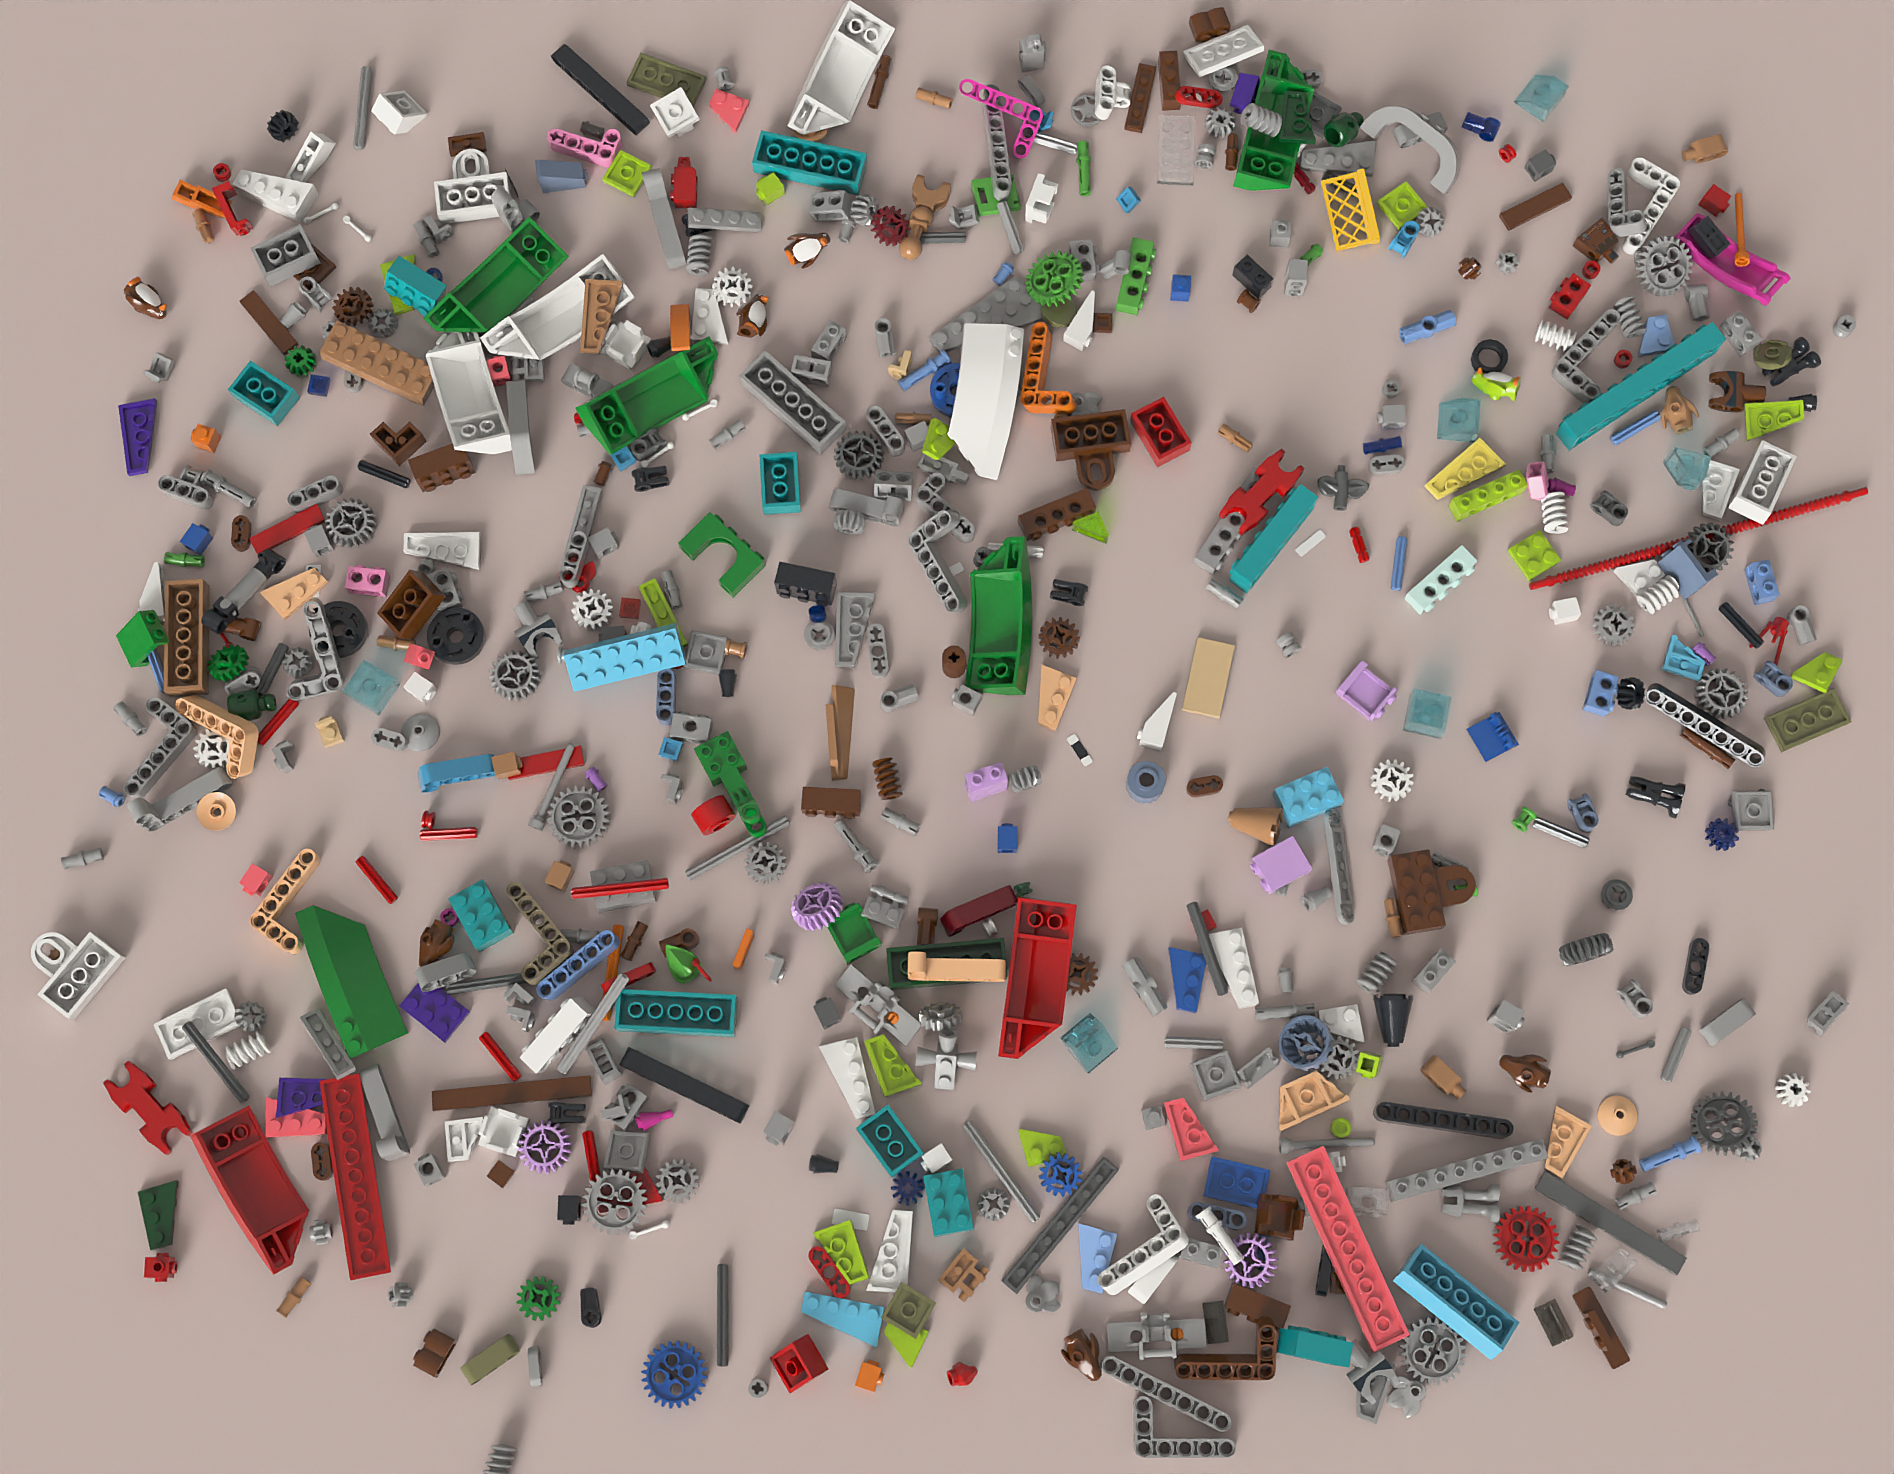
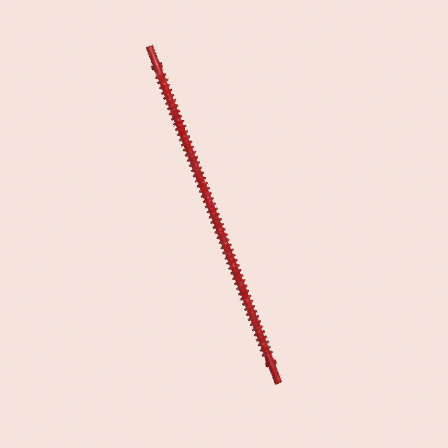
M1864 487L1850 492L1846 490L1839 495L1837 493L1834 496L1829 495V498L1825 496L1824 499L1819 498V500L1815 499L1808 503L1804 502L1803 505H1794L1793 508L1790 506L1788 509L1784 508L1783 511L1781 509L1778 512L1773 511V514H1770L1764 524L1768 525L1769 522L1772 524L1774 521L1778 522L1779 519L1783 521L1784 518H1793L1795 515H1804L1805 512H1814L1815 509H1824L1825 506L1827 508L1830 505L1835 506V503L1839 505L1844 501L1849 502L1852 498L1868 494V489ZM1748 518L1747 521L1742 520V523L1738 521L1737 524L1732 523V526L1727 524V527L1722 526L1721 528L1726 529L1725 534L1733 535V532L1737 534L1738 531L1743 532V529L1748 531V528H1758L1759 525L1762 527L1764 524ZM1711 533L1705 534V537L1709 538L1710 541L1717 539ZM1676 539L1675 542L1671 540L1670 543L1666 542L1665 545L1661 543L1660 546L1655 545V548L1650 546V549H1640L1639 552L1636 550L1634 554L1630 552L1629 555L1627 553L1624 556L1619 555V558L1615 556L1614 559L1609 558L1608 561L1604 559L1603 562L1599 561L1598 564L1594 562L1593 565L1588 564V567L1584 565L1583 568L1578 567L1577 570L1573 568L1572 571L1568 570L1567 573L1563 571L1562 574L1557 573L1556 576L1549 575L1546 576V579L1529 583V588L1534 590L1545 586L1552 587L1557 583L1562 584L1563 581L1568 582V579L1573 581V578L1578 579L1579 576L1583 578L1584 575L1587 577L1589 573L1591 575L1594 572L1598 574L1599 571L1604 572V569L1608 571L1610 568L1614 569L1615 566H1624L1625 563L1627 565L1630 562L1635 563V560L1639 562L1640 559L1645 560L1646 557L1650 559L1651 556L1655 557L1656 554L1660 556L1661 553L1664 554L1669 549L1674 550L1672 546L1680 540Z

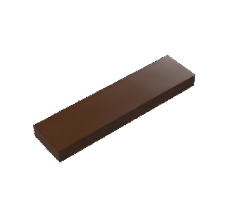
M1139 63L1124 130L1142 133L1156 66Z
M1561 183L1500 213L1499 217L1507 230L1510 231L1570 201L1572 196L1564 183Z
M254 290L239 301L283 355H286L288 350L294 349V346L299 345Z

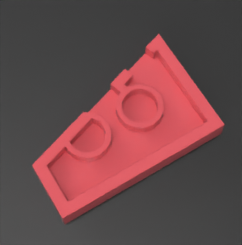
M266 1097L265 1137L327 1135L324 1113L307 1109L276 1118L277 1100Z
M1184 1098L1164 1103L1180 1162L1219 1151Z

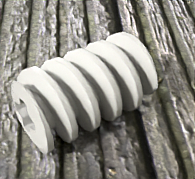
M1541 319L1535 334V342L1542 338L1543 345L1549 341V347H1552L1555 343L1556 350L1563 346V352L1565 353L1572 347L1577 331L1571 335V329H1567L1564 333L1563 326L1557 330V324L1554 323L1550 327V322L1546 321L1543 325V319Z
M1564 492L1549 493L1545 498L1541 499V503H1543L1544 531L1547 533L1560 534L1568 530V528L1563 527L1568 524V521L1562 520L1567 517V514L1561 513L1566 510V507L1560 506L1566 502L1564 499H1560L1565 496Z
M1667 575L1664 579H1661L1658 583H1655L1637 596V602L1645 611L1653 615L1655 613L1654 609H1661L1660 604L1666 606V600L1671 602L1673 600L1672 596L1674 598L1679 596V585L1673 577Z
M255 1032L256 1038L254 1039L249 1035V1042L242 1038L240 1046L236 1042L233 1043L234 1049H231L228 1045L226 1046V1058L233 1070L236 1067L235 1064L241 1067L243 1066V1061L249 1063L250 1057L256 1060L258 1058L257 1053L261 1057L265 1055V1051L271 1053L270 1046L263 1035L261 1036L258 1032Z

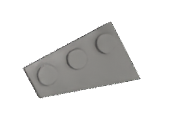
M1389 1362L1392 1369L1394 1370L1396 1364ZM1378 1376L1371 1381V1395L1376 1400V1403L1373 1405L1357 1391V1417L1377 1424L1390 1384L1387 1378Z

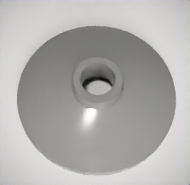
M426 714L411 716L404 722L401 729V734L408 738L407 747L414 751H425L433 747L440 733L437 722ZM422 728V732L416 734V729Z

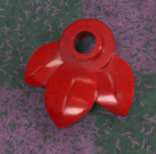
M571 558L570 562L578 561L575 558ZM593 561L583 566L579 582L584 584L582 587L577 585L572 587L576 593L587 591L590 586L589 581L595 577L596 567ZM573 574L566 575L565 580L572 579Z

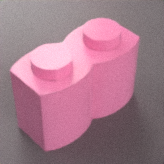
M1543 461L1528 464L1526 480L1529 497L1541 500L1548 495L1549 482L1546 464Z

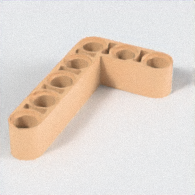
M198 695L179 698L176 701V710L179 714L231 740L226 766L227 773L231 778L235 779L252 773L259 735L255 724L238 715L229 713L228 710Z
M304 849L297 855L250 918V925L290 954H297L302 950V940L276 921L320 864V857L311 849ZM309 855H313L312 861L310 863H306V857ZM296 871H301L300 877L294 879V873ZM288 886V893L282 895V889ZM273 902H276L277 907L274 910L270 911V905ZM264 918V924L258 927V920ZM276 929H280V934L277 937H273V932ZM291 940H295V946L288 948V943Z
M908 952V979L923 981L1002 982L1006 981V961L1001 959L926 958L925 952Z

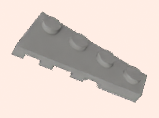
M1375 141L1346 144L1339 148L1331 146L1302 150L1300 169H1303V171L1350 174L1364 168L1365 175L1372 177Z
M837 592L835 667H855L875 593Z

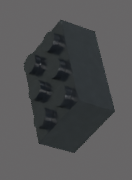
M779 561L774 584L776 592L780 597L785 599L793 597L805 603L812 601L816 602L819 606H832L837 587L835 573Z

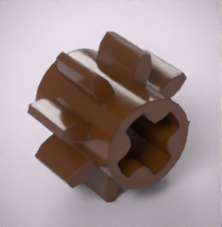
M1465 257L1459 262L1461 267L1458 271L1464 279L1468 280L1470 278L1475 280L1481 274L1479 272L1481 264L1474 257L1471 259Z
M1619 1159L1612 1164L1613 1169H1610L1611 1176L1615 1178L1617 1183L1629 1184L1635 1179L1634 1174H1637V1171L1631 1161Z

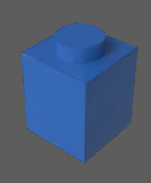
M1173 274L1170 301H1189L1191 276Z
M192 523L180 542L184 547L201 556L213 537L210 535V530L202 524L197 526Z
M1004 823L1002 826H998V853H1017V826H1013L1011 823Z

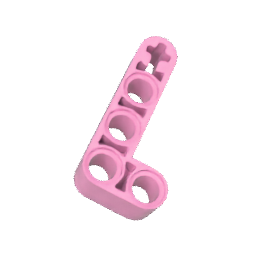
M551 129L547 133V139L553 151L607 168L610 167L623 145L620 133L616 129L607 130L601 142L560 129Z

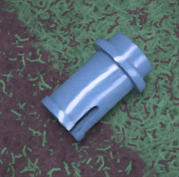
M1009 262L1002 263L1000 270L992 280L1002 286L1008 276L1013 274L1014 266Z
M103 786L99 791L98 796L111 802L114 807H120L125 801V797L121 792L117 793L106 786Z

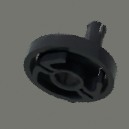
M334 601L323 605L332 635L335 626L345 625V631H342L341 636L333 635L336 646H345L336 647L339 658L348 657L356 653L365 643L368 634V624L362 612L353 604L344 601ZM318 607L314 608L313 610L315 612H318ZM326 641L319 642L321 648H329Z
M449 608L437 614L430 622L427 630V642L430 650L435 651L434 655L439 660L447 664L460 665L473 660L481 652L485 643V629L480 619L473 612L464 608ZM455 631H461L464 635L463 639L458 643L450 641V636Z

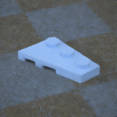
M1078 1223L1082 1288L1102 1294L1103 1288L1098 1284V1276L1110 1265L1117 1234Z

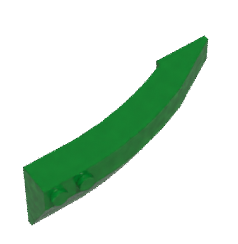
M528 217L423 319L437 332H488L523 303L569 256Z
M1017 536L1007 537L1002 542L1003 545L996 552L990 553L983 560L984 563L977 570L974 569L969 574L971 578V637L965 686L976 692L1000 695L1026 694L1032 639V591L1026 537Z
M315 905L296 912L295 915L310 962L349 1058L356 1057L408 1034L365 925Z

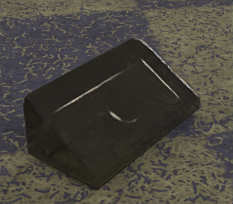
M1555 1299L1534 1308L1552 1347L1574 1336Z
M1224 1301L1202 1303L1207 1344L1229 1342Z

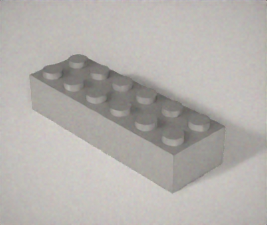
M764 350L739 375L741 384L820 455L846 431V421L767 351Z

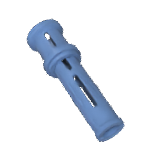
M941 350L940 354L932 359H927L926 364L899 380L898 384L903 391H906L928 375L935 374L939 369L952 362L947 353Z
M1692 1135L1686 1141L1681 1143L1675 1142L1673 1147L1640 1159L1639 1164L1641 1169L1646 1172L1679 1158L1683 1160L1689 1154L1694 1152L1700 1153L1701 1147L1698 1140Z

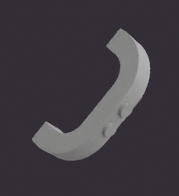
M1402 106L1384 107L1367 117L1360 128L1373 139L1379 138L1388 125L1399 122L1435 148L1440 156L1441 163L1439 171L1430 183L1443 194H1447L1452 189L1460 171V156L1455 144L1443 133L1444 129L1441 126L1431 124L1429 122L1430 118L1424 113L1419 114L1410 108Z

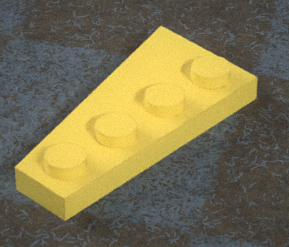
M1479 438L1425 485V488L1439 500L1504 467L1506 464Z

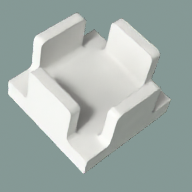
M681 87L650 105L668 138L675 134L678 137L694 129L693 124L700 120Z
M1038 173L1026 204L1025 221L1030 223L1033 220L1042 223L1047 222L1054 207L1052 198L1058 193L1059 185L1045 180V175Z
M627 320L625 323L619 322L618 325L612 324L607 331L604 340L605 345L601 350V354L633 371L647 350V344L652 339L644 335L640 327Z
M491 1107L489 1115L484 1116L479 1134L481 1137L478 1145L517 1157L518 1148L521 1147L519 1140H523L522 1133L526 1132L530 1119L506 1110Z

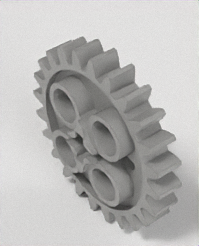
M1673 236L1656 237L1652 241L1647 242L1648 246H1642L1645 252L1638 253L1641 259L1636 260V262L1640 263V266L1635 269L1640 270V273L1636 276L1642 277L1639 283H1645L1644 290L1650 289V294L1662 297L1675 295V292L1681 291V287L1687 286L1684 280H1690L1687 274L1693 273L1689 269V266H1692L1693 263L1688 261L1692 256H1687L1689 249H1683L1685 243H1679L1680 239H1673ZM1676 260L1678 261L1676 264L1665 266L1666 263H1673ZM1665 266L1662 269L1651 272L1654 268Z
M575 786L572 792L567 788V794L560 791V799L554 797L556 804H549L553 810L547 811L552 816L547 818V821L553 823L548 828L554 830L552 835L554 837L558 836L557 841L559 843L564 840L565 846H568L571 842L572 848H575L576 844H578L582 849L583 843L590 847L591 840L597 843V836L603 838L601 831L608 830L604 824L610 823L605 818L610 816V813L605 811L609 806L607 804L602 805L605 799H598L600 796L599 792L593 795L592 788L586 792L585 786L581 788V791ZM586 803H591L592 807L590 810H583V806ZM567 805H572V811L565 813L564 808ZM578 814H581L582 817L577 821L575 818L578 817ZM587 822H593L594 825L591 829L584 828ZM568 824H574L572 831H565V827Z
M612 1168L609 1175L604 1170L602 1178L596 1174L597 1181H589L592 1187H585L589 1194L582 1196V1198L587 1199V1202L582 1203V1206L588 1207L583 1214H590L587 1221H595L593 1228L600 1225V1232L606 1228L608 1235H610L612 1230H615L616 1235H618L619 1229L626 1233L627 1226L634 1229L633 1222L640 1223L638 1216L645 1215L641 1209L647 1208V1205L642 1204V1201H646L648 1197L642 1196L646 1189L639 1188L642 1181L635 1183L636 1175L629 1178L630 1171L622 1175V1169L618 1171V1174H615ZM608 1184L612 1187L610 1195L602 1193L601 1187ZM624 1188H629L632 1191V1196L628 1199L623 1198L621 1195V1190ZM616 1196L618 1201L631 1202L633 1205L617 1204L616 1207H613L612 1202L598 1201L597 1198L602 1197L612 1200ZM606 1205L609 1209L608 1214L600 1215L597 1211L598 1206ZM620 1208H625L628 1210L629 1215L627 1218L622 1219L618 1216L617 1211Z
M1426 1317L1425 1324L1421 1319L1418 1320L1419 1326L1411 1323L1413 1330L1407 1329L1410 1335L1402 1339L1405 1341V1344L1399 1345L1400 1348L1404 1349V1352L1400 1353L1399 1356H1405L1406 1358L1401 1363L1409 1365L1406 1372L1413 1370L1412 1378L1419 1375L1420 1382H1423L1426 1378L1428 1385H1431L1433 1379L1436 1385L1440 1384V1379L1447 1383V1376L1454 1379L1453 1372H1461L1457 1366L1464 1365L1460 1358L1466 1357L1465 1354L1461 1353V1350L1466 1349V1346H1460V1342L1464 1338H1457L1458 1333L1456 1331L1453 1332L1451 1327H1446V1323L1443 1321L1439 1324L1437 1317L1433 1319V1323H1431L1429 1317ZM1425 1331L1431 1334V1341L1429 1343L1424 1342L1422 1339ZM1440 1334V1338L1435 1345L1436 1336ZM1444 1340L1450 1343V1349L1447 1352L1441 1347V1343ZM1434 1347L1437 1354L1431 1355L1428 1349ZM1418 1350L1424 1354L1422 1362H1418L1415 1359V1353ZM1430 1355H1431V1358H1430V1361H1429V1367H1428V1368H1425V1365H1426V1363H1427V1361L1429 1360V1357H1430ZM1437 1359L1443 1362V1368L1440 1371L1434 1367V1362Z

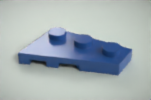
M1169 947L1176 1009L1196 1013L1206 965L1204 955Z

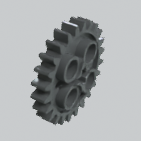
M1721 1091L1719 1097L1713 1092V1098L1711 1099L1705 1095L1706 1102L1699 1100L1700 1107L1694 1106L1696 1113H1691L1693 1120L1690 1121V1126L1694 1127L1691 1129L1692 1134H1697L1695 1138L1698 1141L1702 1140L1700 1143L1701 1147L1708 1145V1152L1715 1149L1716 1155L1719 1154L1720 1150L1723 1151L1725 1156H1727L1728 1151L1735 1155V1149L1743 1152L1742 1145L1749 1147L1750 1143L1748 1140L1754 1141L1753 1134H1757L1755 1126H1758V1121L1753 1120L1757 1116L1756 1113H1751L1753 1106H1747V1100L1740 1102V1095L1732 1098V1092L1728 1094V1097L1724 1095L1723 1091ZM1734 1109L1736 1112L1729 1115L1726 1113V1110ZM1708 1114H1714L1716 1118L1713 1120H1709L1706 1118V1116ZM1725 1121L1727 1125L1723 1126L1721 1122ZM1735 1127H1739L1742 1129V1131L1740 1133H1734L1732 1129ZM1715 1132H1719L1722 1134V1136L1720 1138H1714L1712 1134Z

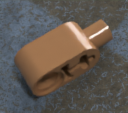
M1717 134L1691 143L1689 145L1690 149L1682 151V158L1684 161L1694 159L1699 164L1726 155L1728 149L1722 135Z
M1433 1055L1420 1069L1422 1074L1445 1095L1448 1096L1452 1093L1459 1100L1465 1094L1466 1090L1459 1085L1462 1081L1461 1078L1436 1055Z

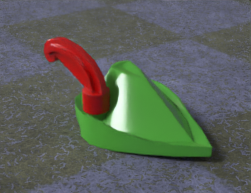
M665 944L668 967L673 978L678 983H688L695 979L700 972L708 981H712V978L702 968V963L697 955L684 948Z

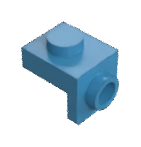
M1032 110L1029 114L1030 119L1033 121L1040 118L1039 111ZM1042 111L1043 118L1038 132L1051 127L1054 112L1045 113Z

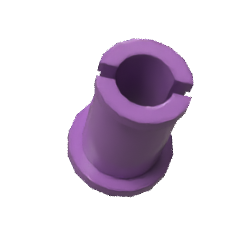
M1698 642L1692 648L1693 653L1702 658L1707 666L1716 659L1705 647V643Z
M592 767L585 772L586 779H589L597 792H600L608 785L598 773L599 769Z

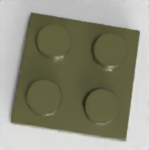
M901 1282L881 1318L916 1339L936 1302Z

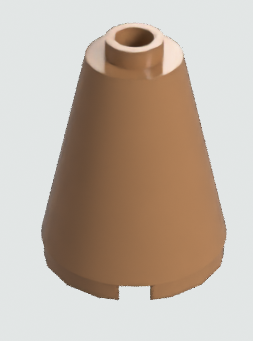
M1234 808L1233 811L1229 812L1228 822L1232 828L1269 845H1276L1281 831L1279 827L1280 822L1282 823L1283 808Z

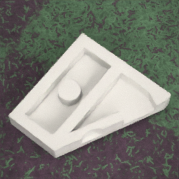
M484 1117L445 1122L448 1162L470 1159Z

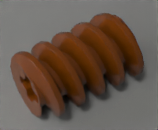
M949 646L942 653V669L947 677L959 678L966 670V654L959 646Z
M891 757L879 759L872 763L873 767L876 768L874 774L878 775L875 780L878 782L877 789L881 790L878 792L879 797H882L881 800H891L903 795V792H897L901 785H897L895 782L899 781L900 777H894L899 772L898 770H892L893 767L897 766V763L891 762L893 759Z

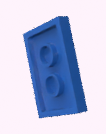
M1211 1156L1203 1196L1257 1209L1259 1193L1266 1194L1271 1170Z

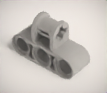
M573 364L569 365L561 379L562 383L590 398H594L614 386L600 378L597 373H591L585 370L583 366L578 367Z
M186 465L179 479L170 475H163L158 480V487L168 497L204 510L211 508L214 503L213 497L206 489L202 488L203 484L200 483L201 476L205 472L203 470L198 471L193 469L192 466ZM172 483V486L166 489V486ZM185 490H189L186 495H183ZM206 496L205 500L199 501L201 497Z

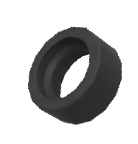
M1492 339L1483 340L1478 343L1471 356V364L1474 370L1477 372L1479 367H1482L1483 373L1502 372L1508 361V352L1505 346L1499 341ZM1484 349L1493 350L1500 356V363L1496 367H1487L1480 362L1479 353Z

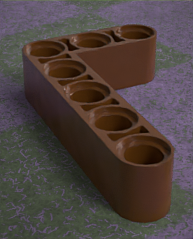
M1267 1316L1258 1319L1256 1323L1255 1354H1179L1177 1358H1174V1368L1177 1377L1186 1380L1272 1379L1276 1372L1277 1332L1274 1321ZM1265 1327L1271 1328L1268 1331H1262V1329ZM1264 1346L1270 1347L1268 1350H1261ZM1183 1364L1188 1365V1366H1187L1186 1368H1184V1369L1179 1368L1180 1365H1183ZM1201 1365H1208L1205 1369L1199 1368ZM1222 1365H1228V1368L1221 1369L1220 1367ZM1243 1365L1249 1366L1247 1369H1241ZM1264 1365H1268V1366H1269L1268 1369H1265V1370L1261 1369V1367L1264 1366Z

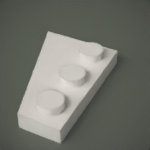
M696 288L691 342H698L710 336L713 343L728 344L717 298L713 295L714 289Z

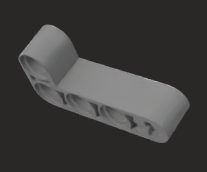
M1614 168L1608 173V222L1616 237L1640 234L1647 229L1645 216L1641 210L1628 211V183L1624 171L1620 168Z
M503 187L496 189L491 195V200L502 223L512 233L528 217L535 222L540 216V212L527 199L517 205L513 197Z
M937 472L931 474L916 491L917 504L931 517L940 512L934 510L936 506H941L946 511L957 512L960 521L950 533L961 542L970 543L975 536L974 525L940 497L945 490V477ZM934 481H939L942 484L940 486H934L932 483ZM922 494H927L929 498L924 500L921 499L920 496Z
M834 489L828 508L835 512L847 509L854 510L863 514L866 520L890 526H899L904 504L903 500L894 496H888L885 501L842 489Z

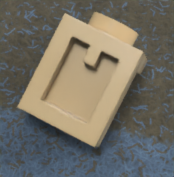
M904 350L903 356L899 357L897 366L889 364L888 372L892 377L901 379L908 376L912 362V352Z
M324 716L318 722H315V726L318 728L326 748L344 741L338 722L333 716Z

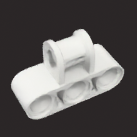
M1109 65L1103 66L1096 78L1094 112L1096 117L1101 120L1108 119L1114 107H1128L1131 101L1129 99L1130 85L1116 82V71Z

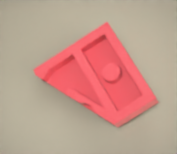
M715 89L709 102V107L736 133L749 106V100Z

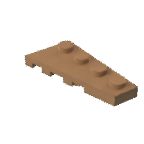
M585 279L581 353L600 354L623 286V281Z

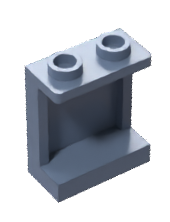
M1691 539L1685 542L1683 540L1677 542L1672 546L1674 550L1669 549L1662 554L1663 559L1657 563L1666 576L1670 575L1677 581L1679 585L1678 592L1684 600L1718 576L1715 569L1707 573L1687 546L1692 542Z

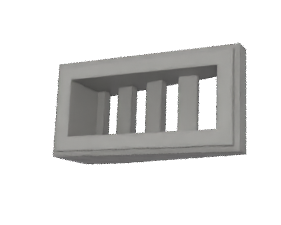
M603 1038L586 1047L588 1055L601 1081L605 1085L622 1076ZM601 1048L604 1049L603 1051L597 1053L596 1055L593 1054L595 1051H597V1050H599V1049H601ZM607 1055L604 1059L597 1061L599 1058ZM609 1062L611 1063L610 1065L601 1069V1067Z

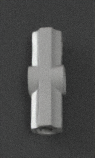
M1138 957L1123 964V968L1133 982L1132 986L1140 999H1143L1152 1016L1167 1009L1168 1006L1157 990V984L1152 976L1147 974Z

